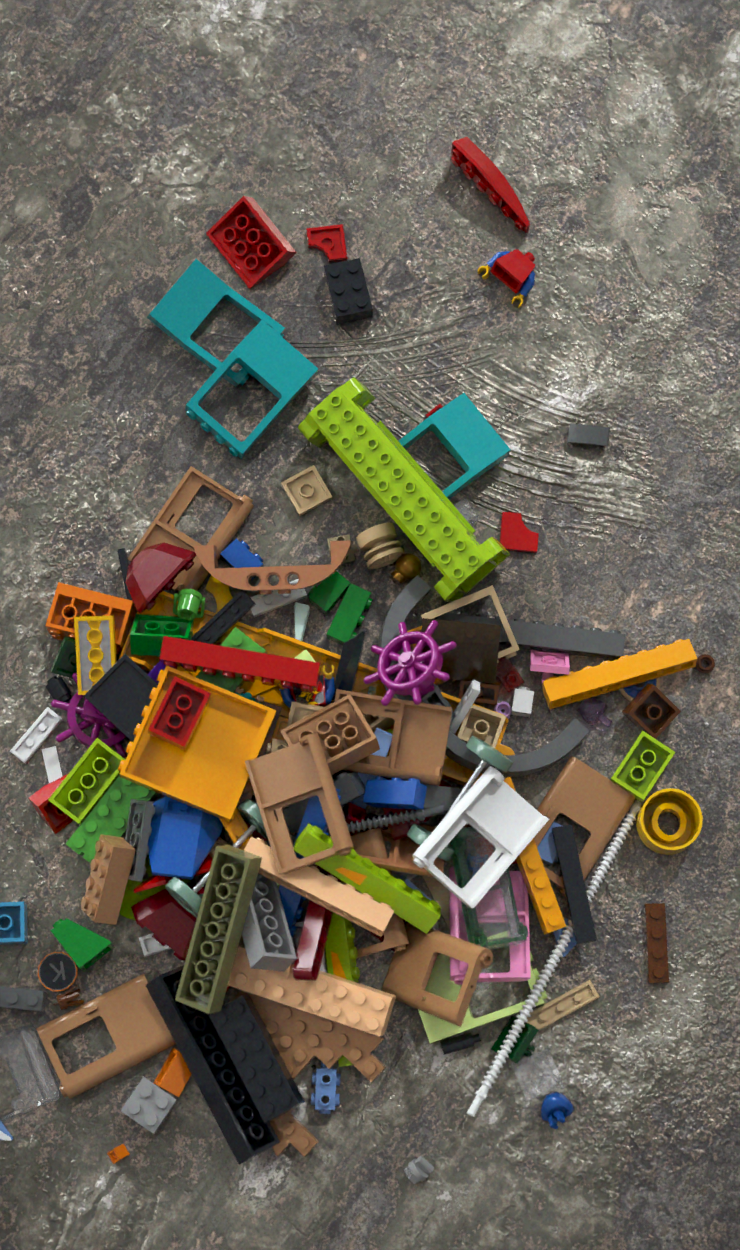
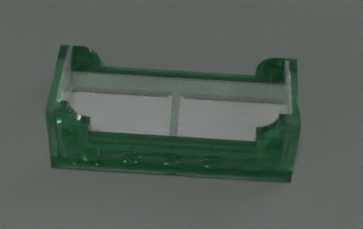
M473 827L462 828L449 843L454 849L452 860L457 886L464 888L495 852V847ZM509 868L506 869L473 909L461 901L468 942L494 950L521 944L527 940L528 929L526 925L519 922Z

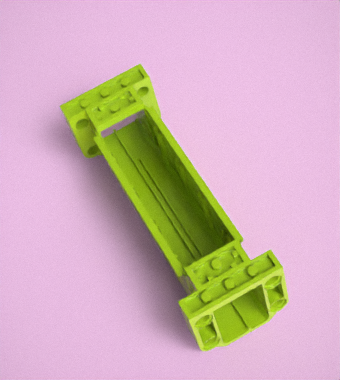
M352 378L336 388L309 412L298 426V429L310 443L318 448H321L329 441V445L431 565L433 567L436 566L444 575L434 586V589L448 603L461 599L511 554L494 537H490L482 544L475 539L476 536L473 533L476 530L382 421L377 423L364 410L376 398L360 381Z

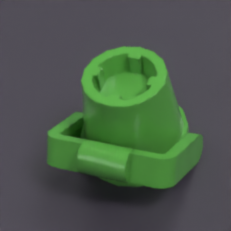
M182 589L174 595L173 613L183 620L202 618L205 611L206 597H202L201 593L196 590Z

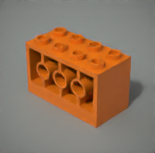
M58 582L45 626L54 639L63 640L64 637L75 639L74 617L114 615L116 654L122 652L131 630L136 608L131 600Z

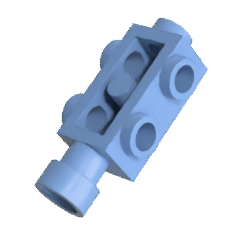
M321 1062V1069L317 1068L316 1073L312 1072V1085H316V1093H311V1105H315V1109H319V1114H331V1110H335V1106H339L340 1094H336V1086H340V1074L337 1073V1069H333V1067L328 1069ZM324 1075H328L330 1077V1081L328 1083H324L322 1081V1077ZM324 1095L329 1097V1102L326 1104L321 1101Z

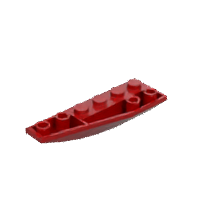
M468 137L452 142L451 162L456 167H460L464 175L469 180L472 179L476 183L477 188L481 192H485L489 196V200L494 205L497 204L501 208L502 213L507 218L510 217L519 230L527 233L530 227L528 218L513 188L501 171Z

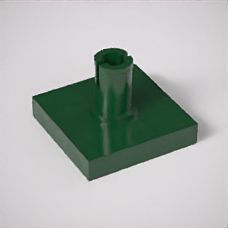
M64 637L51 667L52 673L73 679V674L77 672L75 639Z
M511 1016L491 1048L495 1053L498 1054L497 1051H501L500 1046L504 1045L503 1041L507 1040L506 1035L510 1034L508 1031L512 1030L511 1026L515 1025L514 1020H518V1018ZM526 1022L524 1023L525 1027L521 1028L522 1033L519 1032L520 1037L516 1038L517 1042L513 1043L514 1048H510L512 1052L507 1054L509 1056L507 1059L518 1064L523 1054L526 1057L532 1055L527 1049L535 1051V1047L530 1043L539 1030Z

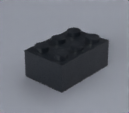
M360 258L325 265L324 276L336 325L373 317V308Z

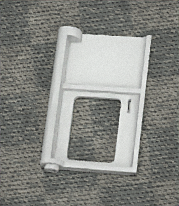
M492 766L486 769L412 855L414 858L413 862L422 869L424 867L457 898L472 909L549 820L503 781L504 776ZM469 824L495 847V852L465 887L459 888L433 862L463 826Z

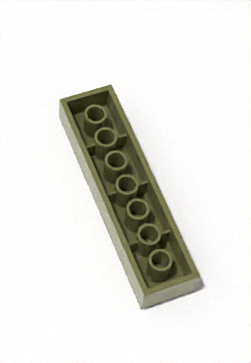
M231 845L216 846L176 994V1001L207 1014L221 1011L262 857Z

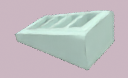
M297 602L294 605L295 639L303 641L310 607L309 605Z

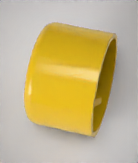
M662 789L652 794L641 807L636 822L637 832L642 842L650 850L663 855H673L684 851L696 840L702 828L703 818L698 803L691 795L679 789ZM670 812L677 816L680 825L675 834L667 835L661 831L658 826L660 814Z

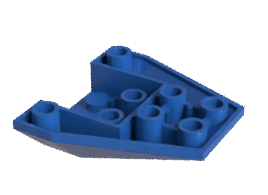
M166 796L154 802L153 805L155 812L151 818L150 826L152 832L148 838L147 845L149 848L148 854L153 875L192 880L222 834L223 824L216 816Z

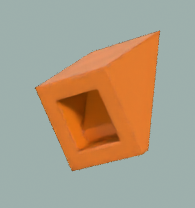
M123 1143L107 1154L112 1163L115 1164L128 1156L129 1152Z

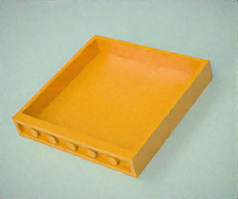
M166 665L165 670L161 669L157 677V681H159L157 688L153 687L149 698L152 699L150 705H145L141 715L144 717L141 724L138 723L133 734L136 737L127 746L126 760L122 759L118 767L119 775L123 779L231 822L249 779L245 761L258 758L276 715V710ZM174 676L211 693V698L185 751L148 733V729Z

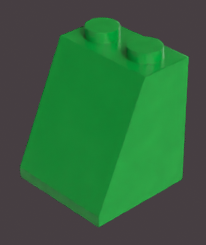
M67 918L64 920L59 919L52 925L53 929L50 930L83 972L115 948L108 939Z

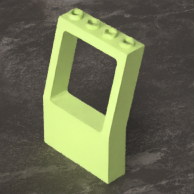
M509 930L473 942V944L488 948L509 941ZM530 951L531 978L528 980L530 989L534 990L533 985H536V980H539V972L537 968L533 969L531 961H534ZM439 954L437 955L425 991L455 1002L462 985L455 984L450 980V957ZM545 989L544 992L540 993L541 997H538L539 1002H535L536 1007L546 1004L544 1000L547 999ZM524 1001L478 1018L473 1017L470 1006H468L461 1027L423 1011H418L429 1042L433 1044L520 1013L519 1011L523 1010L522 1005H526Z

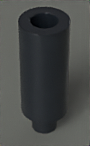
M470 1032L441 1040L440 1044L443 1054L446 1055L474 1047V1043L480 1042L481 1039L479 1033L472 1035Z

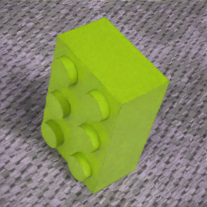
M642 731L610 780L636 798L635 800L642 803L675 754V751Z

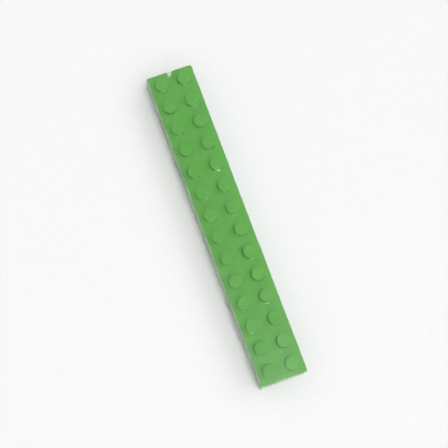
M236 627L220 645L267 654L264 648ZM202 670L196 676V678L235 693L238 686L241 687L245 682L242 677L235 676V679L224 678L220 673H216V676L206 675ZM119 775L70 837L66 845L79 855H82L91 864V861L95 858V845L100 838V834L123 838L126 835L131 799L152 802L158 793L123 779Z

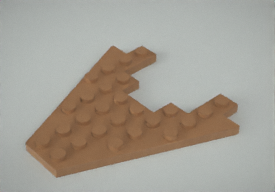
M240 990L230 1001L232 1002L242 995H249L293 1080L315 1056L328 1069H331L344 1055L370 1082H373L386 1068L372 1054L384 1040L381 1036ZM294 1109L270 1122L280 1143L272 1147L276 1156H280L291 1143L305 1157L319 1142L291 1114Z

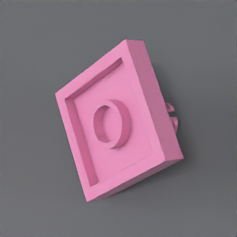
M530 650V671L542 672V684L547 678L553 677L554 673L569 675V653Z

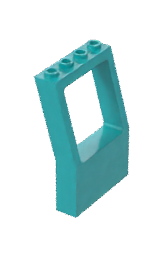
M197 259L193 261L147 316L164 333L213 371L222 362L192 341L190 336L222 298L227 299L259 323L263 320L282 337L284 336L282 331L285 329L277 321L230 288ZM242 367L239 372H234L230 369L223 378L236 387L239 383L243 385L249 376L247 375L248 371Z
M261 320L189 400L185 411H187L186 414L190 419H196L200 423V427L205 432H211L219 444L227 446L229 448L228 451L234 457L238 456L242 459L285 408L317 375L319 369L266 322ZM235 364H240L279 399L276 405L243 442L236 439L199 406Z
M462 393L436 411L399 440L401 445L407 449L429 431H432L466 472L442 491L449 500L475 479L507 458L511 450L465 393Z

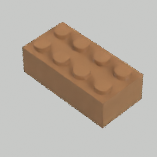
M100 834V838L95 845V858L91 861L90 877L86 881L85 897L81 900V909L93 922L116 925L136 849L123 837Z

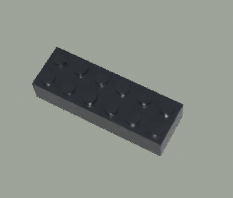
M242 995L223 1006L220 1012L209 1014L264 1123L271 1122L305 1102L249 995Z

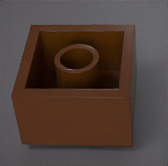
M647 684L622 711L637 728L655 739L681 712L653 684Z

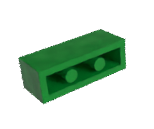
M350 583L326 634L327 639L343 646L344 642L357 635L355 633L357 626L361 627L365 619L363 613L365 609H370L373 602L371 592Z

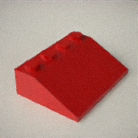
M243 196L206 233L249 289L284 266L297 253L253 197Z

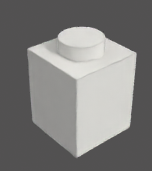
M528 687L515 688L512 701V715L530 718L534 691H530Z

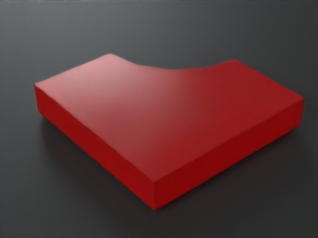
M343 224L306 228L309 248H316L322 251L327 256L329 263L347 261Z
M502 512L500 543L507 551L537 553L539 533L532 532L524 525L521 513Z

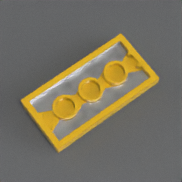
M114 615L74 617L78 695H85L116 663Z

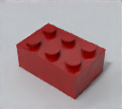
M174 676L148 729V733L185 751L211 698V693Z

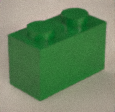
M336 571L328 579L321 582L318 587L314 586L309 591V602L327 616L345 595L351 582Z

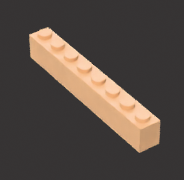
M250 838L244 851L262 857L258 871L259 874L382 937L394 913V910L388 904L374 901L372 896L355 891L356 889L349 884H341L334 876H326L312 865L286 874H279L271 847L266 845L267 843L260 838Z

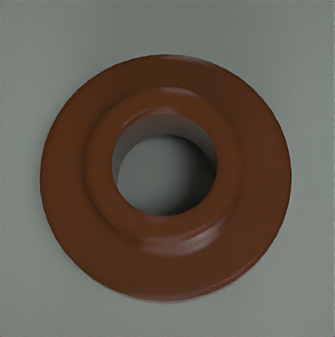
M703 654L697 658L696 668L699 672L707 674L714 669L715 661L710 655ZM702 662H707L708 667H703Z

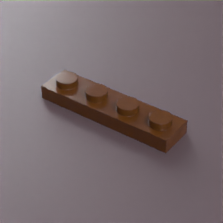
M665 903L644 904L648 984L669 983Z

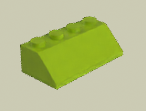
M96 738L48 800L81 825L120 774L118 767L121 760L125 759L100 739Z

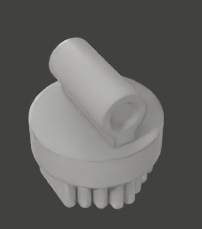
M420 1156L409 1162V1166L404 1169V1172L413 1184H417L428 1178V1173H431L434 1167L425 1158Z

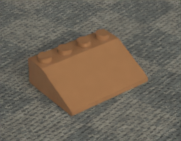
M350 694L280 730L288 746L299 743L300 738L306 735L317 733L331 775L380 750L375 734Z

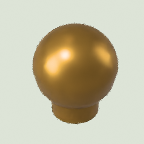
M403 554L396 561L395 570L391 574L403 584L406 579H414L420 574L422 568L421 561L414 554Z

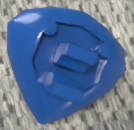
M558 1092L551 1093L542 1102V1120L549 1121L550 1127L557 1129V1122H566L565 1118L573 1113L574 1107L565 1095Z

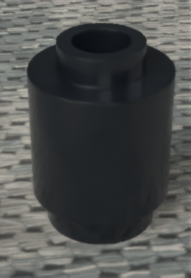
M54 676L47 681L46 689L53 700L67 703L72 699V692L62 677Z

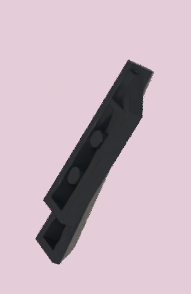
M362 631L343 644L334 684L333 703L335 701L336 689L352 692L354 690L367 631Z

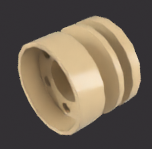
M389 522L373 526L356 537L360 550L368 551L364 554V560H367L368 569H377L390 565L397 561L401 555L405 554L404 549L401 548V542L398 540L393 541L397 537L393 523Z

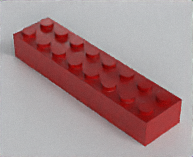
M168 636L163 637L159 658L165 667L167 665L177 669L179 666L183 667L185 671L194 673L197 670H202L204 674L216 676V673H220L224 678L235 679V676L242 677L243 681L254 683L255 680H260L263 685L274 686V683L281 684L282 688L285 689L300 687L301 691L308 693L318 690L321 664L318 662Z

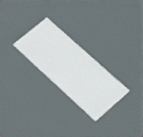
M56 746L42 749L48 781L51 783L63 777Z

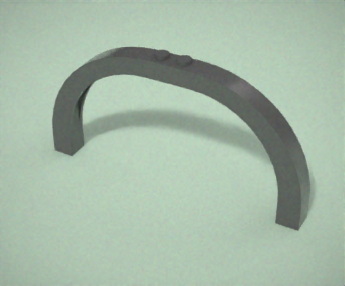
M418 575L402 590L390 607L379 634V647L385 648L392 639L400 635L398 624L404 622L409 613L429 593L431 587ZM392 660L390 667L398 664V662ZM399 672L389 675L390 679L394 681ZM394 694L393 696L395 699L413 701L411 695ZM574 718L562 733L546 746L530 753L505 755L513 761L508 772L505 773L487 763L481 773L483 774L489 766L497 769L504 777H519L540 772L563 759L583 739L589 730ZM449 730L445 755L459 765L475 771L482 759L466 747V742Z

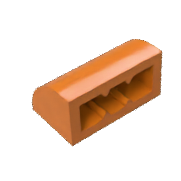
M172 1048L153 1082L177 1097L180 1096L191 1076V1072L179 1050Z

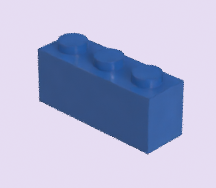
M375 777V780L367 779L363 803L374 808L423 810L427 786L414 778H409L408 781L400 778L387 780L382 777Z

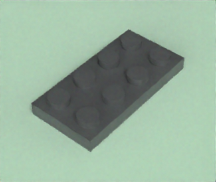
M131 799L125 840L136 851L129 880L142 882L146 872V867L144 866L145 858L149 852L147 846L148 838L151 836V818L155 812L154 802Z

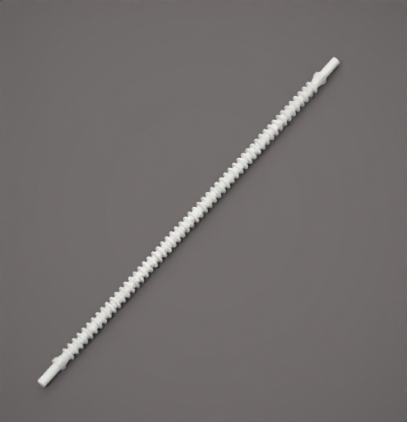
M637 800L630 807L629 813L625 815L624 823L620 824L621 828L617 829L619 832L615 833L616 838H612L613 842H610L611 847L607 848L608 852L604 853L606 856L602 857L603 862H599L598 871L594 872L595 876H592V881H589L590 886L586 887L589 903H592L591 898L595 897L593 894L597 893L596 889L600 888L599 883L602 884L601 879L605 878L604 874L608 873L607 869H610L609 864H613L612 859L616 858L614 855H617V850L621 849L620 845H623L622 840H626L625 835L629 834L627 831L631 830L630 826H633V821H636L635 816L640 811L642 805ZM568 920L569 925H566V930L562 931L564 934L560 935L561 940H557L558 945L554 946L556 949L552 950L553 955H549L550 960L546 961L548 964L544 965V970H541L542 975H538L539 980H536L537 984L533 985L534 990H530L531 995L527 996L529 999L525 1000L526 1005H522L523 1010L519 1011L521 1014L517 1015L518 1020H514L515 1025H512V1030L508 1031L510 1034L506 1035L507 1040H504V1045L500 1046L501 1051H497L499 1055L495 1056V1061H492L493 1066H489L490 1071L486 1072L488 1075L484 1076L485 1081H481L482 1086L475 1093L476 1097L467 1112L470 1116H475L482 1101L486 1099L488 1090L492 1089L491 1084L495 1083L494 1078H498L497 1073H500L499 1069L503 1068L502 1063H506L505 1058L509 1057L507 1054L512 1052L510 1048H514L513 1043H516V1038L520 1037L519 1032L522 1033L521 1028H524V1023L528 1022L527 1017L531 1016L529 1013L533 1012V1007H536L535 1002H539L538 997H541L540 993L544 992L543 987H547L546 982L550 981L548 978L552 977L551 972H555L554 967L558 966L556 963L560 962L559 957H563L562 952L566 951L564 948L568 947V942H571L570 937L574 936L572 934L574 931L571 920Z

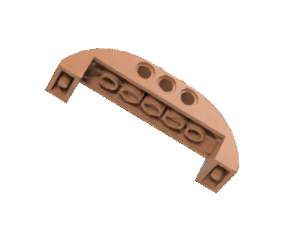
M330 541L331 565L218 568L217 546H194V551L204 568L214 578L228 586L248 591H259L260 595L272 594V590H278V594H291V590L315 586L332 576L348 556L351 541ZM296 574L299 579L298 583L291 585L289 578L291 575ZM273 575H277L279 578V583L276 586L270 583V578ZM254 576H258L260 582L254 587L251 584V579Z

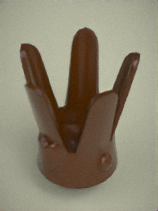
M76 985L66 993L57 995L58 1002L53 1005L59 1004L60 1009L63 1010L70 1006L83 1005L84 1000L71 1001L77 998L80 993V989L72 991L77 987Z

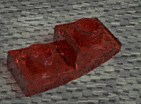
M503 656L498 659L496 677L509 693L524 683V680L509 659Z

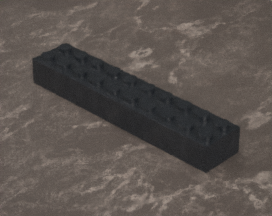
M183 965L157 976L145 986L240 1165L280 1143L271 1123H264L209 1014L175 1000L184 968Z

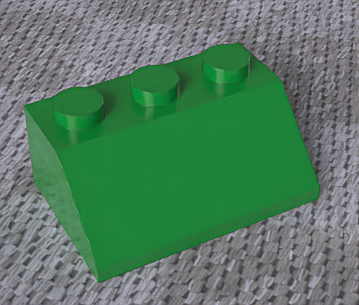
M136 614L130 633L131 654L160 657L164 636L192 641L194 620H183L178 616Z

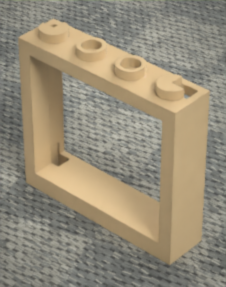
M493 585L421 615L422 619H433L490 595L512 646L498 652V659L503 656L506 659L517 655L516 651L520 650Z

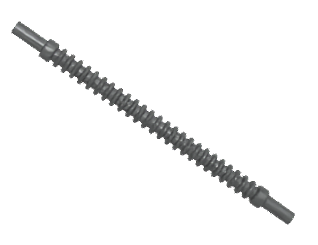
M444 806L423 808V810L417 809V811L412 809L411 812L407 810L406 813H395L394 816L389 814L388 817L384 815L383 818L378 816V819L373 817L372 820L367 818V821L363 819L361 822L356 820V823L351 821L350 824H347L349 832L354 834L355 831L360 832L362 829L363 831H366L367 828L371 830L372 827L377 829V826L382 828L383 825L388 827V824L393 826L394 823L399 825V822L404 824L405 821L409 823L410 820H425V817L444 814L445 810ZM297 832L295 835L290 834L293 845L298 834ZM266 840V845L270 846L269 840Z

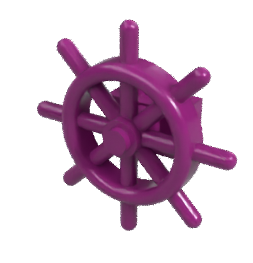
M436 620L431 621L425 632H407L406 624L400 622L398 624L399 636L392 639L385 648L377 645L371 647L373 653L380 655L377 664L378 672L366 676L364 683L370 684L381 680L388 688V691L381 700L383 706L389 704L394 694L411 695L414 703L419 705L422 702V695L435 690L433 682H435L436 678L443 681L450 679L449 674L440 670L443 663V653L455 649L456 643L451 641L441 646L437 644L431 637L438 626ZM417 643L414 650L411 652L410 645ZM425 645L429 646L431 650L423 653L422 650ZM401 649H403V653L401 655L397 654ZM392 660L398 662V664L390 667ZM399 672L395 680L392 681L389 675Z
M75 672L72 677L77 684V672ZM77 691L70 703L58 700L51 702L52 707L67 711L69 729L56 736L57 742H62L74 736L76 740L89 748L96 738L99 737L102 726L109 739L101 741L109 747L114 746L120 756L124 759L127 758V753L120 743L126 736L121 731L115 735L113 731L115 726L86 698L83 707L77 706L84 695H78ZM75 713L80 714V718H83L84 721L77 724ZM93 725L91 737L82 732V730Z

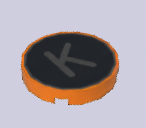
M53 952L46 955L38 967V977L41 984L53 992H62L69 989L78 976L76 963L70 955L63 952Z

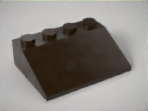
M423 618L421 632L426 631L431 621L436 620L438 622V626L431 637L439 646L451 641L456 643L455 649L443 653V663L440 671L449 674L452 680H476L478 682L495 683L501 625ZM425 645L422 652L424 653L431 649L429 646Z

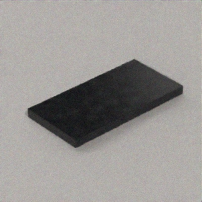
M124 654L84 697L133 742L136 737L133 734L138 723H142L144 718L141 716L145 705H150L152 700L149 698L153 687L157 688L158 684Z

